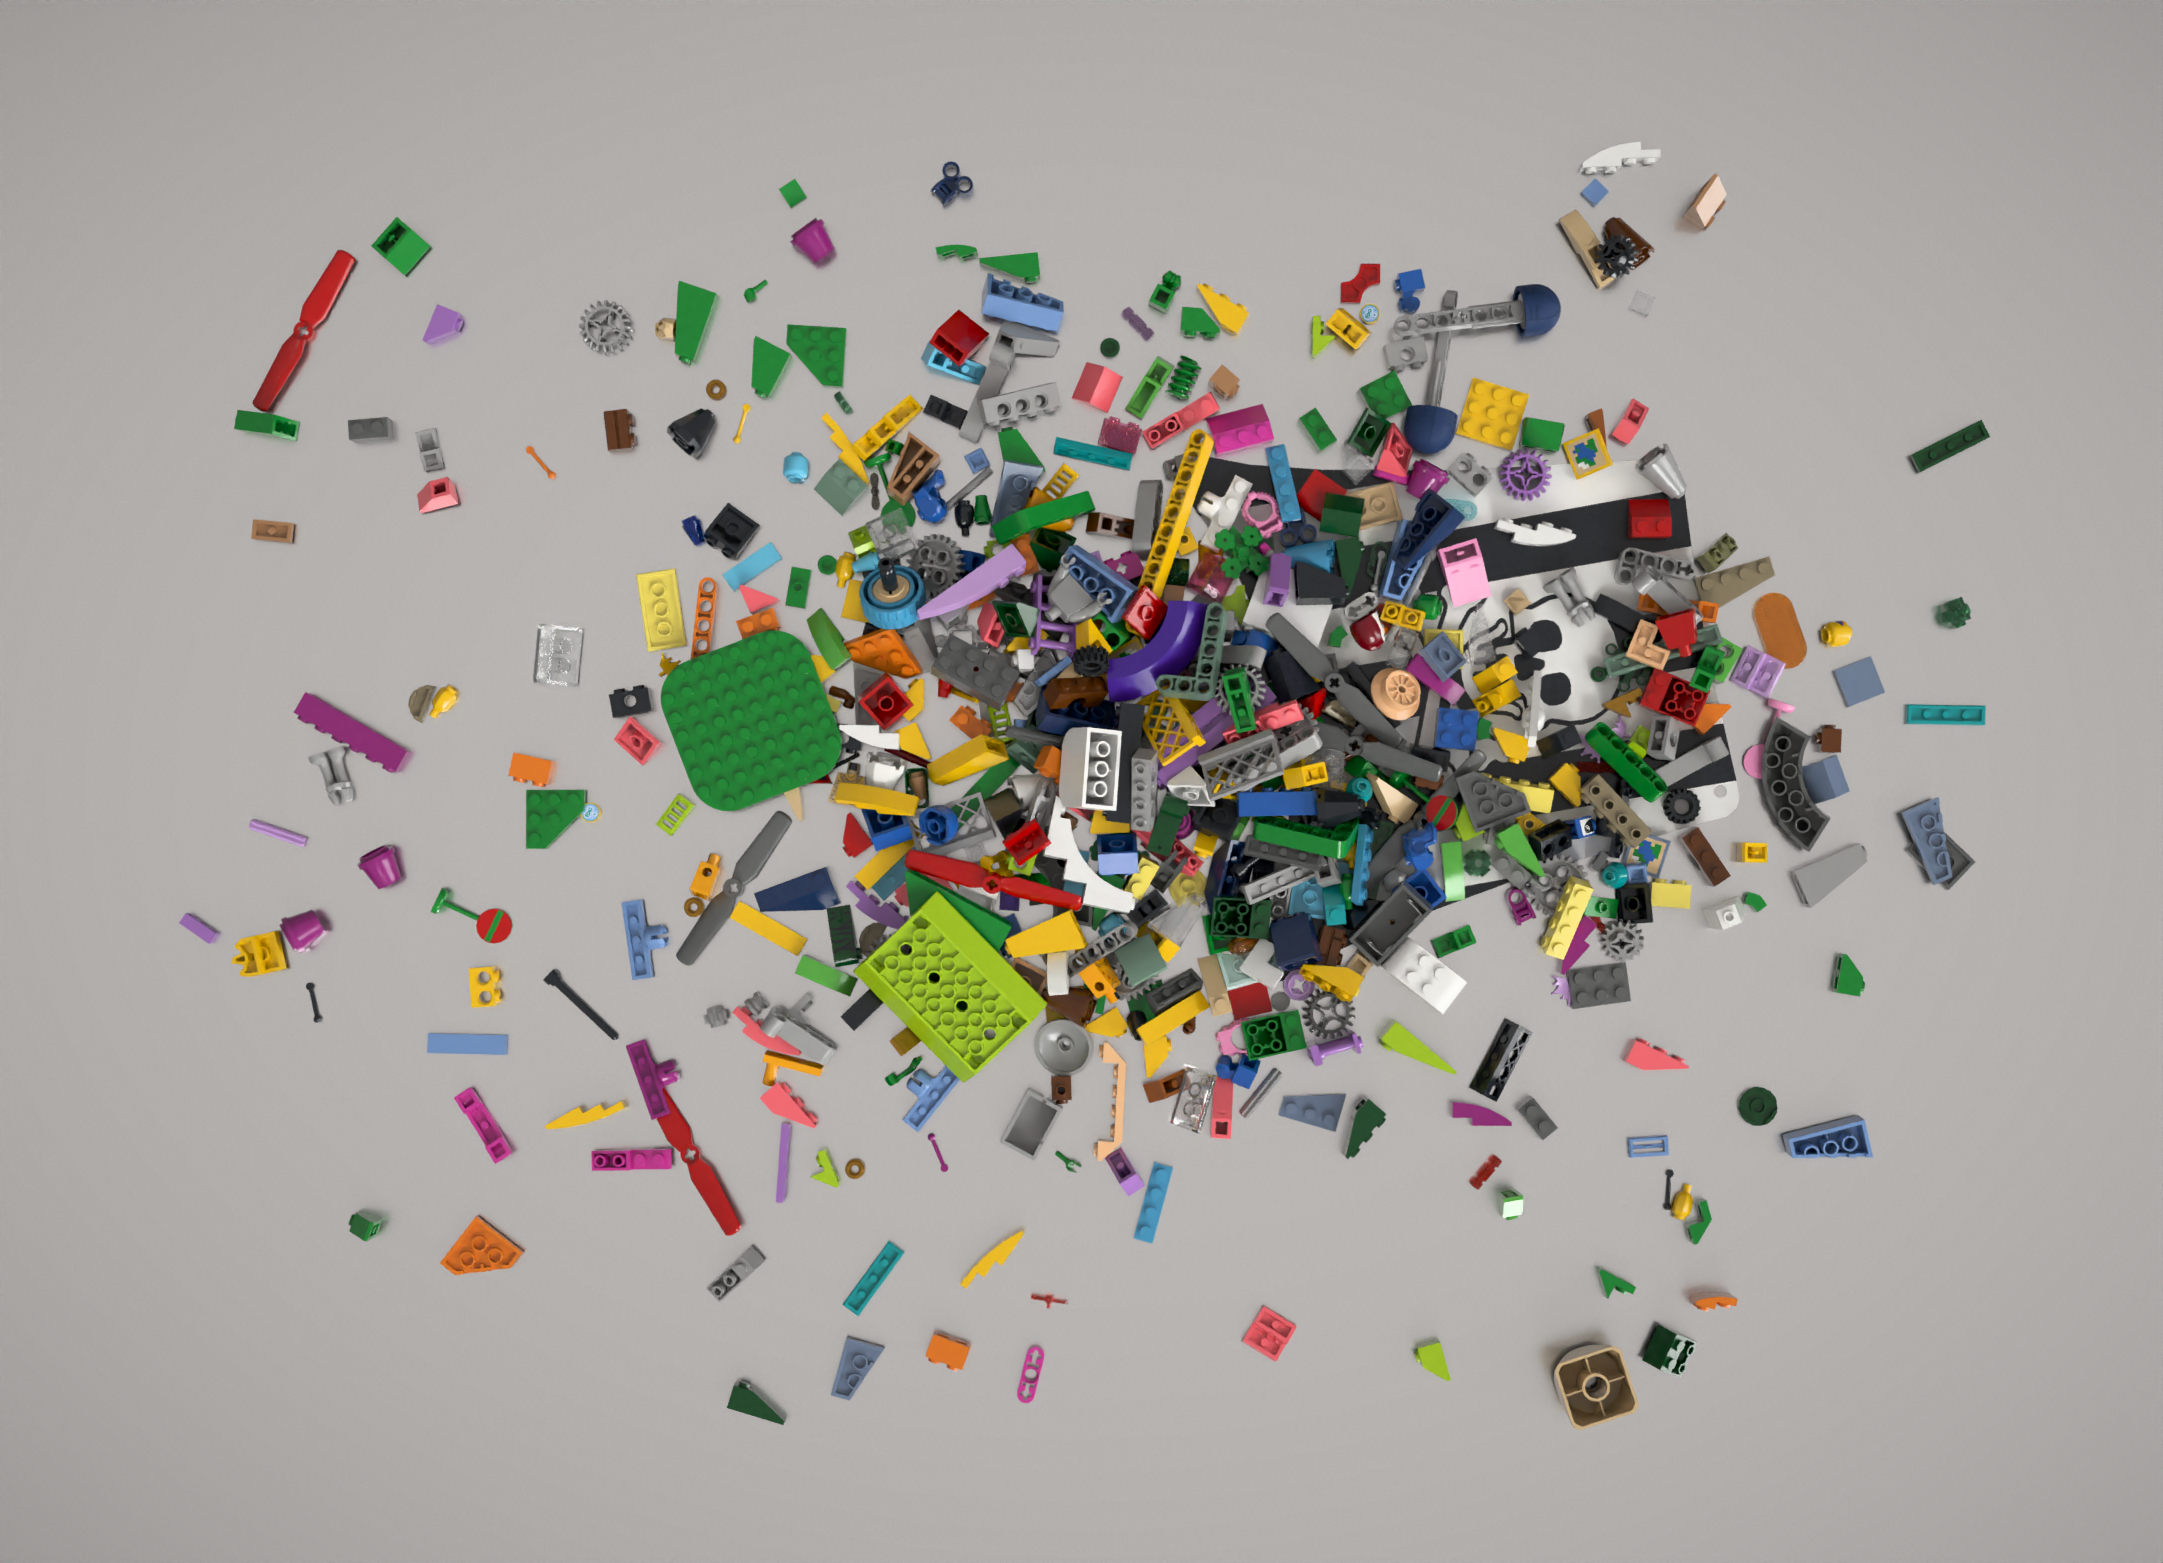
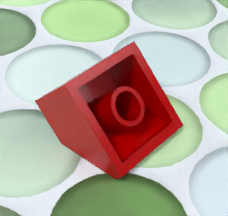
M1668 499L1628 500V539H1668L1672 536V518Z
M887 671L857 696L858 702L884 731L914 706Z

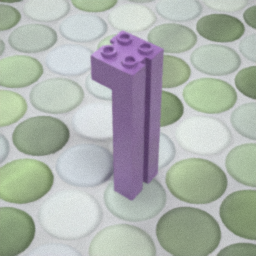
M1247 678L1251 691L1255 692V684L1251 679ZM1266 684L1262 686L1266 688V693L1261 694L1265 696V700H1258L1261 703V707L1254 705L1255 712L1277 702L1276 695ZM1224 689L1223 695L1228 700L1226 690ZM1211 699L1192 714L1206 741L1205 744L1201 747L1196 744L1165 767L1158 758L1157 786L1160 790L1165 789L1168 793L1170 791L1167 786L1169 780L1191 765L1194 768L1199 764L1197 756L1218 749L1226 742L1222 732L1233 725L1234 720L1229 715V708L1226 712H1223L1222 707L1224 705L1217 706L1216 703L1220 699ZM1178 725L1172 731L1178 732L1180 725ZM1170 735L1167 744L1174 745L1176 736ZM1181 737L1179 746L1188 743V738ZM1165 748L1164 758L1171 754L1172 748Z

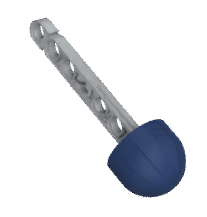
M1541 284L1521 285L1515 287L1514 301L1421 313L1414 317L1413 315L1400 316L1395 320L1394 331L1399 336L1415 335V333L1425 334L1516 324L1521 337L1537 336L1547 333L1556 325L1560 317L1561 305L1555 292L1547 286ZM1496 310H1501L1504 312L1505 316L1503 318H1497L1494 315V312ZM1481 312L1485 315V319L1479 321L1475 318V314ZM1458 316H1461L1464 321L1460 322V319H1457ZM1443 317L1446 319L1447 324L1439 325L1436 319ZM1425 320L1428 326L1421 328L1417 325V321ZM1405 322L1408 325V329L1401 330L1397 324Z
M1446 291L1443 311L1456 309L1458 291ZM1442 317L1441 325L1447 324L1446 319ZM1453 330L1439 332L1427 405H1413L1407 408L1404 425L1405 436L1413 448L1423 453H1437L1445 449L1452 442L1456 431L1458 415L1451 410L1440 407Z

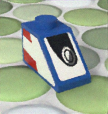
M1591 815L1563 821L1572 827V840L1595 835L1596 823Z

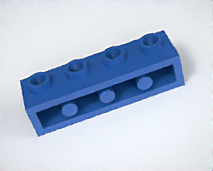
M1300 787V791L1281 788V792H1273V788H1261V792H1253V788L1247 791L1236 792L1237 816L1318 815L1316 805L1318 794L1317 791H1312V787Z

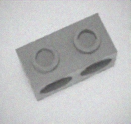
M1463 452L1446 472L1473 497H1476L1492 480L1491 472L1486 467H1480L1476 464L1477 460L1470 453L1465 454ZM1460 462H1465L1468 465L1466 472L1459 470L1458 464ZM1474 475L1482 477L1483 482L1481 485L1473 482Z

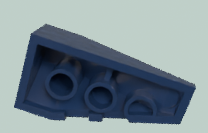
M1431 489L1417 503L1415 507L1416 513L1412 521L1409 520L1406 535L1401 538L1392 557V560L1405 571L1453 533L1465 518L1455 507Z
M828 867L754 893L760 912L824 910L841 904Z

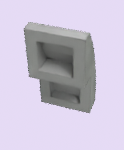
M436 428L415 432L424 472L443 468Z

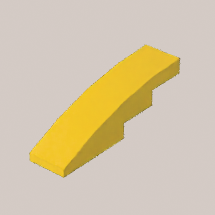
M909 394L886 413L861 438L853 443L851 448L865 461L922 411V406Z
M826 412L821 419L834 431L830 439L843 451L838 458L864 483L869 485L870 482L864 466L857 453L851 448V442Z
M839 782L834 798L836 803L855 804L858 809H873L878 814L915 816L919 802L918 797L902 792Z
M913 823L914 828L920 830V829ZM911 839L882 849L854 877L869 890L915 846L914 840Z
M1199 990L1142 1025L1136 1031L1147 1047L1208 1009L1210 1005Z
M622 1100L606 1109L602 1102L588 1111H585L581 1105L545 1125V1128H568L587 1124L626 1108L627 1104Z
M1023 1229L1018 1230L990 1249L970 1269L960 1282V1285L967 1289L977 1273L985 1277L995 1261L1003 1265L1025 1231Z

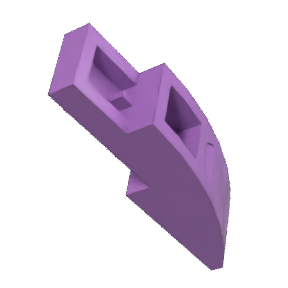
M850 881L846 886L860 899L855 906L873 920L895 929H899L908 920L909 917L907 915L902 917L898 913L900 909L893 902H885L880 907L878 905L880 901L873 894L868 896L864 892L866 888L859 881L855 883Z

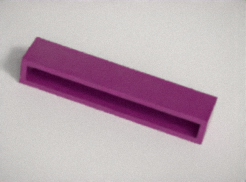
M304 693L293 712L299 715L297 719L306 724L308 722L314 724V729L323 734L325 732L332 735L331 738L336 742L342 743L344 741L349 744L348 748L356 753L361 751L366 754L365 758L373 763H376V761L383 764L382 768L390 773H393V771L400 772L411 753L408 749L311 693Z

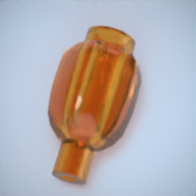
M1235 937L1228 943V950L1231 954H1246L1253 950L1260 939Z

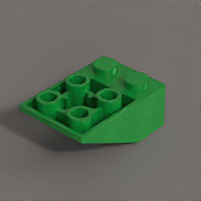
M1298 1009L1278 1012L1241 1022L1249 1061L1307 1048Z

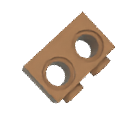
M1221 365L1209 379L1208 385L1226 400L1228 396L1232 398L1238 392L1240 379L1224 365Z

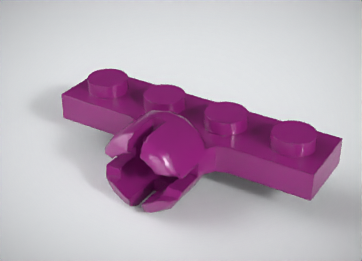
M644 1039L626 1045L651 1120L669 1115L670 1111L663 1094V1088L678 1081L677 1071L665 1074L675 1069L673 1061L667 1060L654 1064Z

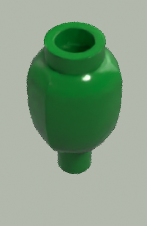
M1352 873L1342 874V883L1338 885L1339 892L1344 897L1345 910H1352L1351 894L1354 875Z

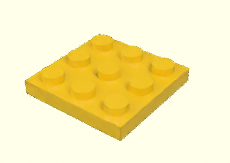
M1473 377L1455 434L1512 451L1529 394Z

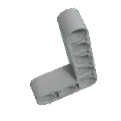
M995 342L989 356L990 363L959 431L960 436L973 442H978L986 423H982L977 400L999 395L1015 358L1014 349Z
M1305 726L1279 741L1277 745L1283 770L1321 748L1323 742L1313 726ZM1273 747L1265 749L1263 755L1269 757ZM1256 755L1247 759L1245 762L1251 764L1252 760ZM1260 757L1255 766L1262 769L1266 759ZM1230 762L1226 768L1233 770L1237 762ZM1271 762L1266 771L1272 772L1277 770V764ZM1242 764L1237 773L1244 775L1248 766ZM1253 769L1248 778H1256L1259 771ZM1235 776L1232 781L1235 785H1238L1241 778ZM1254 786L1248 787V788L1243 789V790H1240V791H1241V792L1247 791V790L1251 789V788L1254 787Z
M1126 921L1068 957L1067 973L1070 978L1134 938L1138 932L1137 925L1132 921ZM1124 927L1130 930V936L1125 935L1123 932ZM1108 937H1110V938H1112V939L1114 940V942H1115V945H1114V946H1112V945H1110V944L1108 943V941H1107V938H1108ZM1092 947L1098 950V956L1092 953ZM1047 953L1039 954L1047 966ZM1076 957L1081 958L1083 965H1079L1076 962Z

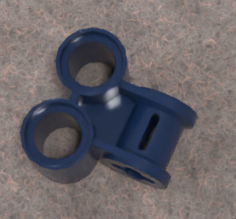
M952 161L944 164L942 169L944 178L931 189V192L935 193L942 200L943 206L948 204L957 194L962 197H968L974 190L972 180L967 176L960 177V168L957 163ZM949 168H954L957 170V173L954 176H948L946 171ZM961 183H968L970 188L966 191L959 188Z
M1300 507L1301 519L1285 522L1286 529L1281 532L1279 542L1284 548L1295 546L1297 539L1303 544L1314 542L1316 539L1317 530L1313 525L1306 524L1303 507ZM1309 530L1313 533V537L1306 539L1302 533ZM1291 534L1294 540L1290 543L1285 542L1283 536Z

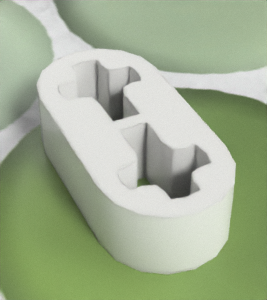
M1368 592L1348 604L1344 609L1345 617L1350 621H1355L1367 614L1378 605L1377 595ZM1366 596L1374 598L1373 606L1369 604L1365 607L1362 606L1366 601ZM1359 606L1361 608L1356 612L1357 617L1348 615L1350 612L1349 607L1355 609Z

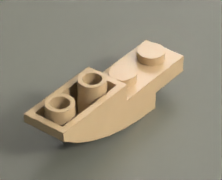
M1575 209L1560 218L1559 221L1577 254L1580 253L1597 287L1600 288L1614 280L1615 278L1604 275V270L1598 269L1601 263L1595 260L1599 258L1596 252L1601 251V248L1598 246L1601 243L1581 214Z

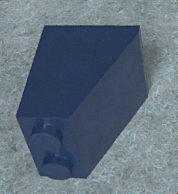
M1298 912L1293 914L1294 917L1286 919V917L1275 919V923L1270 924L1277 966L1284 971L1300 968L1303 964L1310 965L1323 961L1312 916L1308 913Z

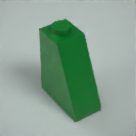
M757 336L754 338L751 387L755 390L754 393L762 398H765V396L771 398L792 355Z
M237 410L234 429L246 433L296 441L300 422L274 414Z
M1006 427L1002 428L1001 432H998L1003 462L1005 459L1043 466L1017 429ZM1043 466L1044 469H1043V471H1042L1041 474H1045V473H1046L1044 466Z

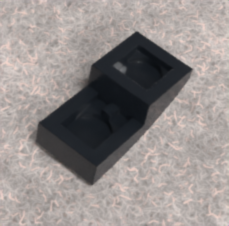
M930 395L923 413L957 429H961L968 411L950 404L941 398Z

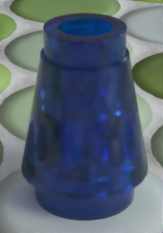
M696 515L681 521L683 524L682 528L694 545L705 541L700 519H697Z

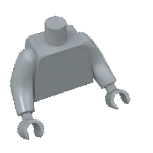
M1069 553L1061 557L1062 563L1048 589V604L1051 608L1045 612V616L1051 622L1057 617H1060L1065 623L1086 621L1095 617L1103 609L1104 604L1112 602L1111 599L1104 600L1105 595L1108 594L1107 592L1099 593L1097 600L1094 602L1070 574L1068 575L1069 565L1074 564L1076 561L1075 557L1070 562L1067 561Z

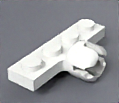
M1235 475L1224 497H1219L1209 491L1204 493L1197 506V512L1208 517L1211 522L1200 543L1201 545L1218 553L1220 548H1217L1214 544L1216 540L1215 534L1223 529L1230 530L1253 485L1252 483Z
M1534 670L1533 678H1529L1528 689L1532 690V694H1528L1527 706L1530 707L1523 711L1521 725L1525 729L1524 738L1528 739L1527 747L1536 746L1537 732L1544 727L1545 713L1539 708L1542 671Z

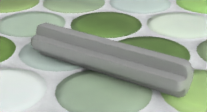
M1277 1069L1272 1070L1239 1113L1244 1118L1250 1117L1282 1077V1073Z

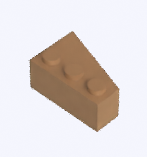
M908 432L906 442L887 487L888 495L902 506L912 497L911 492L916 491L940 463V455L910 432Z

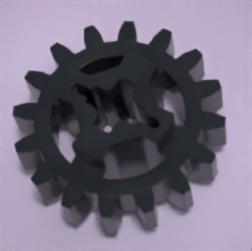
M1611 235V240L1605 238V244L1598 245L1601 251L1596 252L1599 258L1595 261L1601 263L1598 269L1604 270V275H1609L1611 278H1616V276L1623 278V273L1630 274L1629 268L1635 269L1633 262H1637L1638 259L1634 258V255L1638 254V251L1633 250L1636 244L1630 243V238H1624L1623 235Z

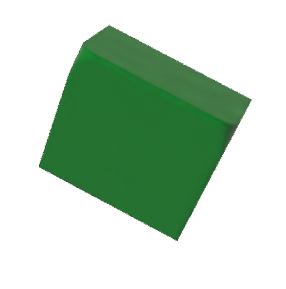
M793 179L779 189L790 208L807 198L796 179Z

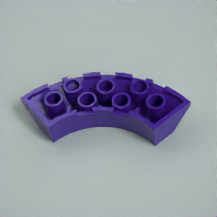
M1168 601V609L1163 625L1150 643L1131 655L1109 659L1107 683L1110 702H1123L1149 695L1153 691L1158 690L1156 680L1159 676H1177L1190 664L1199 646H1201L1206 610L1210 604L1193 601Z

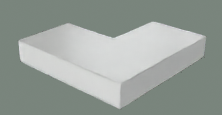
M1260 939L1240 967V971L1271 990H1274L1284 975V972L1269 964L1275 951L1274 945L1266 939Z

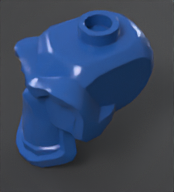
M935 470L934 474L918 490L911 492L915 499V505L918 508V515L922 520H927L930 523H937L943 520L948 511L946 501L941 498L938 491L945 483L942 470Z
M1433 822L1426 824L1419 832L1416 828H1413L1402 836L1403 848L1406 853L1403 857L1407 865H1412L1415 870L1423 871L1430 867L1434 861L1433 852H1430L1428 846L1437 843V830Z

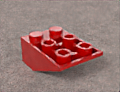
M1654 668L1638 706L1662 716H1671L1679 722L1695 727L1710 690L1706 693L1690 686L1689 681Z

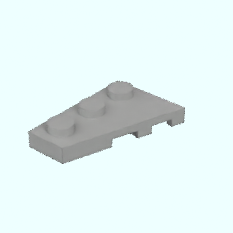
M1047 649L1043 651L1034 669L1030 672L1012 701L1024 717L1035 710L1038 705L1042 686L1037 687L1034 681L1057 664ZM1062 671L1058 673L1056 676H1054L1052 679L1057 678L1062 673ZM1049 680L1044 685L1048 686L1051 680Z
M853 663L856 725H877V722L858 702L857 696L885 672Z

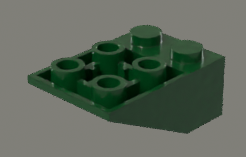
M1245 895L1214 896L1210 936L1268 939L1272 900L1268 897L1249 905Z
M1366 1096L1352 1110L1343 1149V1155L1347 1159L1350 1156L1354 1158L1360 1151L1359 1146L1362 1142L1367 1143L1373 1136L1372 1131L1376 1126L1378 1128L1381 1127L1386 1121V1118H1384L1386 1113Z

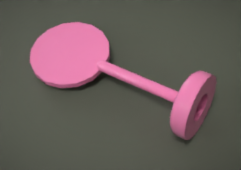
M1772 698L1768 700V705L1777 709L1774 720L1776 717H1780L1782 711L1794 712L1795 706ZM1765 744L1752 746L1744 755V768L1754 778L1762 779V756Z

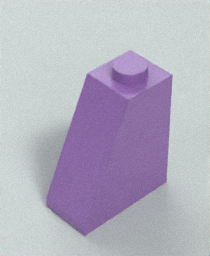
M1284 553L1271 554L1263 604L1283 607L1289 594L1291 557L1286 556Z

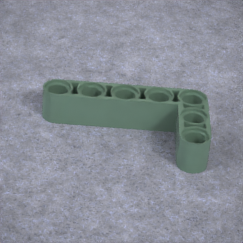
M1213 602L1206 610L1196 677L1159 676L1156 680V687L1164 697L1209 701L1215 696L1228 614L1220 603ZM1216 611H1221L1219 616L1213 617ZM1212 630H1218L1216 635L1210 636ZM1215 648L1213 654L1207 655L1209 649ZM1212 667L1210 673L1204 674L1206 668ZM1165 683H1170L1169 688L1162 689ZM1184 685H1190L1188 690L1182 691ZM1209 686L1207 692L1201 693L1203 687Z

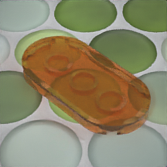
M1781 593L1763 595L1757 601L1753 614L1766 653L1786 663L1784 669L1794 668L1803 662L1807 653V645L1791 601Z

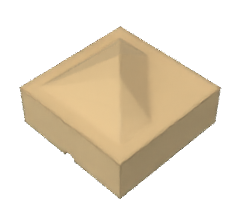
M1519 588L1503 600L1515 616L1531 604Z

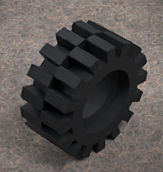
M1086 645V648L1082 646L1080 650L1076 649L1073 653L1075 673L1077 672L1078 675L1082 674L1084 677L1087 675L1089 677H1093V675L1097 677L1099 673L1105 674L1109 668V652L1107 649H1103L1102 646L1097 648V645H1093V647Z
M1687 789L1673 790L1670 794H1667V798L1663 801L1665 816L1676 824H1687L1694 821L1695 817L1699 815V810H1701V807H1699L1700 800L1697 799L1698 796L1693 791ZM1678 799H1685L1689 804V809L1685 814H1679L1675 810L1674 805Z

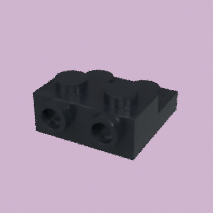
M727 503L705 530V541L711 547H715V545L719 547L725 557L736 559L760 525L730 503Z
M1219 798L1214 800L1216 803L1215 807L1202 806L1200 812H1195L1192 818L1194 823L1193 829L1209 837L1213 835L1229 843L1243 816H1237L1236 802L1226 798Z

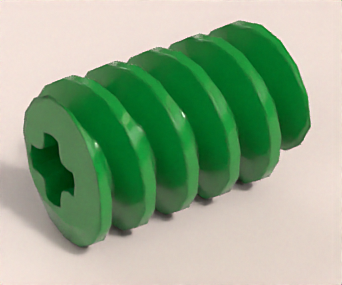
M1181 355L1182 361L1177 362V366L1180 369H1174V373L1177 376H1171V380L1174 383H1168L1170 390H1165V392L1178 399H1189L1185 392H1192L1188 385H1195L1191 378L1198 377L1199 375L1194 371L1201 370L1202 368L1195 360Z

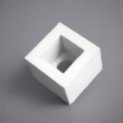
M1031 649L1016 650L1011 656V666L1020 671V673L1031 672L1034 669V657L1031 655Z

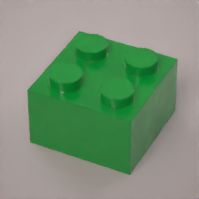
M1395 370L1358 390L1365 407L1386 420L1406 411L1409 406H1412Z

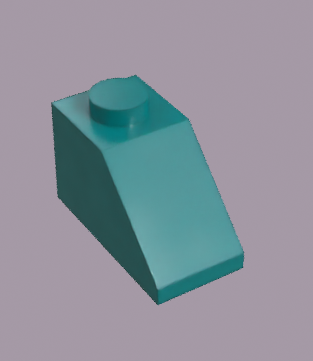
M1339 884L1322 887L1324 920L1327 926L1347 924L1344 897L1339 892Z

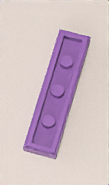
M790 1122L781 1123L776 1191L777 1203H783L786 1197Z

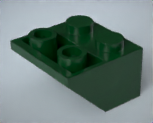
M1658 1325L1642 1360L1661 1371L1681 1377L1682 1373L1686 1370V1364L1690 1356L1694 1353L1697 1342L1667 1327Z

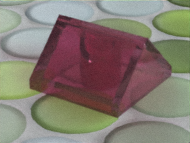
M1204 552L1186 587L1221 604L1234 579L1232 577L1227 578L1225 572L1220 568L1221 564L1225 562L1223 556Z

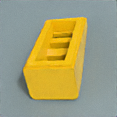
M1063 463L1042 491L1050 496L1047 493L1049 489L1057 496L1054 500L1060 499L1077 480L1079 475ZM1065 471L1072 478L1069 480L1061 473ZM1058 477L1067 483L1066 486H1063L1056 479ZM1053 483L1062 490L1060 493L1052 487Z

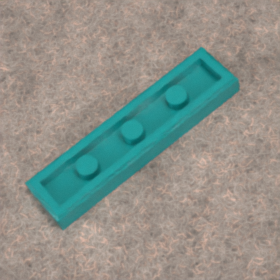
M1056 437L1053 451L1054 454L1130 470L1133 456L1131 453Z
M1906 704L1905 724L1985 725L1986 706Z
M889 1240L842 1305L859 1316L905 1251Z

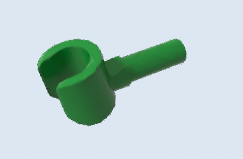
M763 280L757 286L746 289L744 292L746 301L755 300L757 297L754 292H757L768 282Z
M1059 1151L1055 1153L1066 1164L1068 1171L1077 1173L1073 1170V1165L1081 1167L1079 1162L1067 1159Z

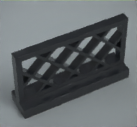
M1354 660L1341 670L1339 674L1342 675L1347 671L1352 677L1351 685L1353 686L1355 681L1358 686L1354 687L1361 689L1364 696L1374 705L1370 692L1371 681ZM1331 678V679H1330V682H1331L1330 685H1332V686H1333V685L1338 686V685H1339L1338 682H1337V684H1336V683H1332V682H1333L1334 680H1336V679ZM1323 684L1319 688H1325V685ZM1325 695L1329 701H1331L1330 699L1337 700L1336 696L1329 697ZM1384 716L1394 728L1402 724L1400 720H1393ZM1344 725L1350 734L1353 732V730L1356 729H1350L1349 727Z

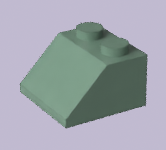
M840 459L824 474L814 488L841 516L869 489L868 485Z

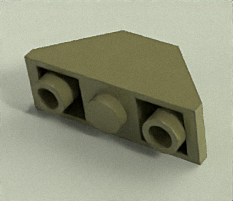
M1725 533L1696 559L1707 573H1710L1722 565L1739 547L1736 545V541Z

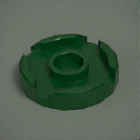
M1752 1087L1745 1090L1741 1094L1737 1106L1740 1117L1753 1126L1766 1125L1771 1122L1778 1108L1776 1097L1771 1091L1763 1087Z

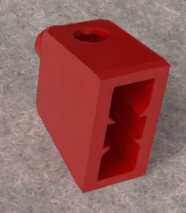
M1690 608L1657 617L1655 622L1669 650L1678 648L1680 657L1692 655L1690 644L1696 643L1698 639L1695 609Z

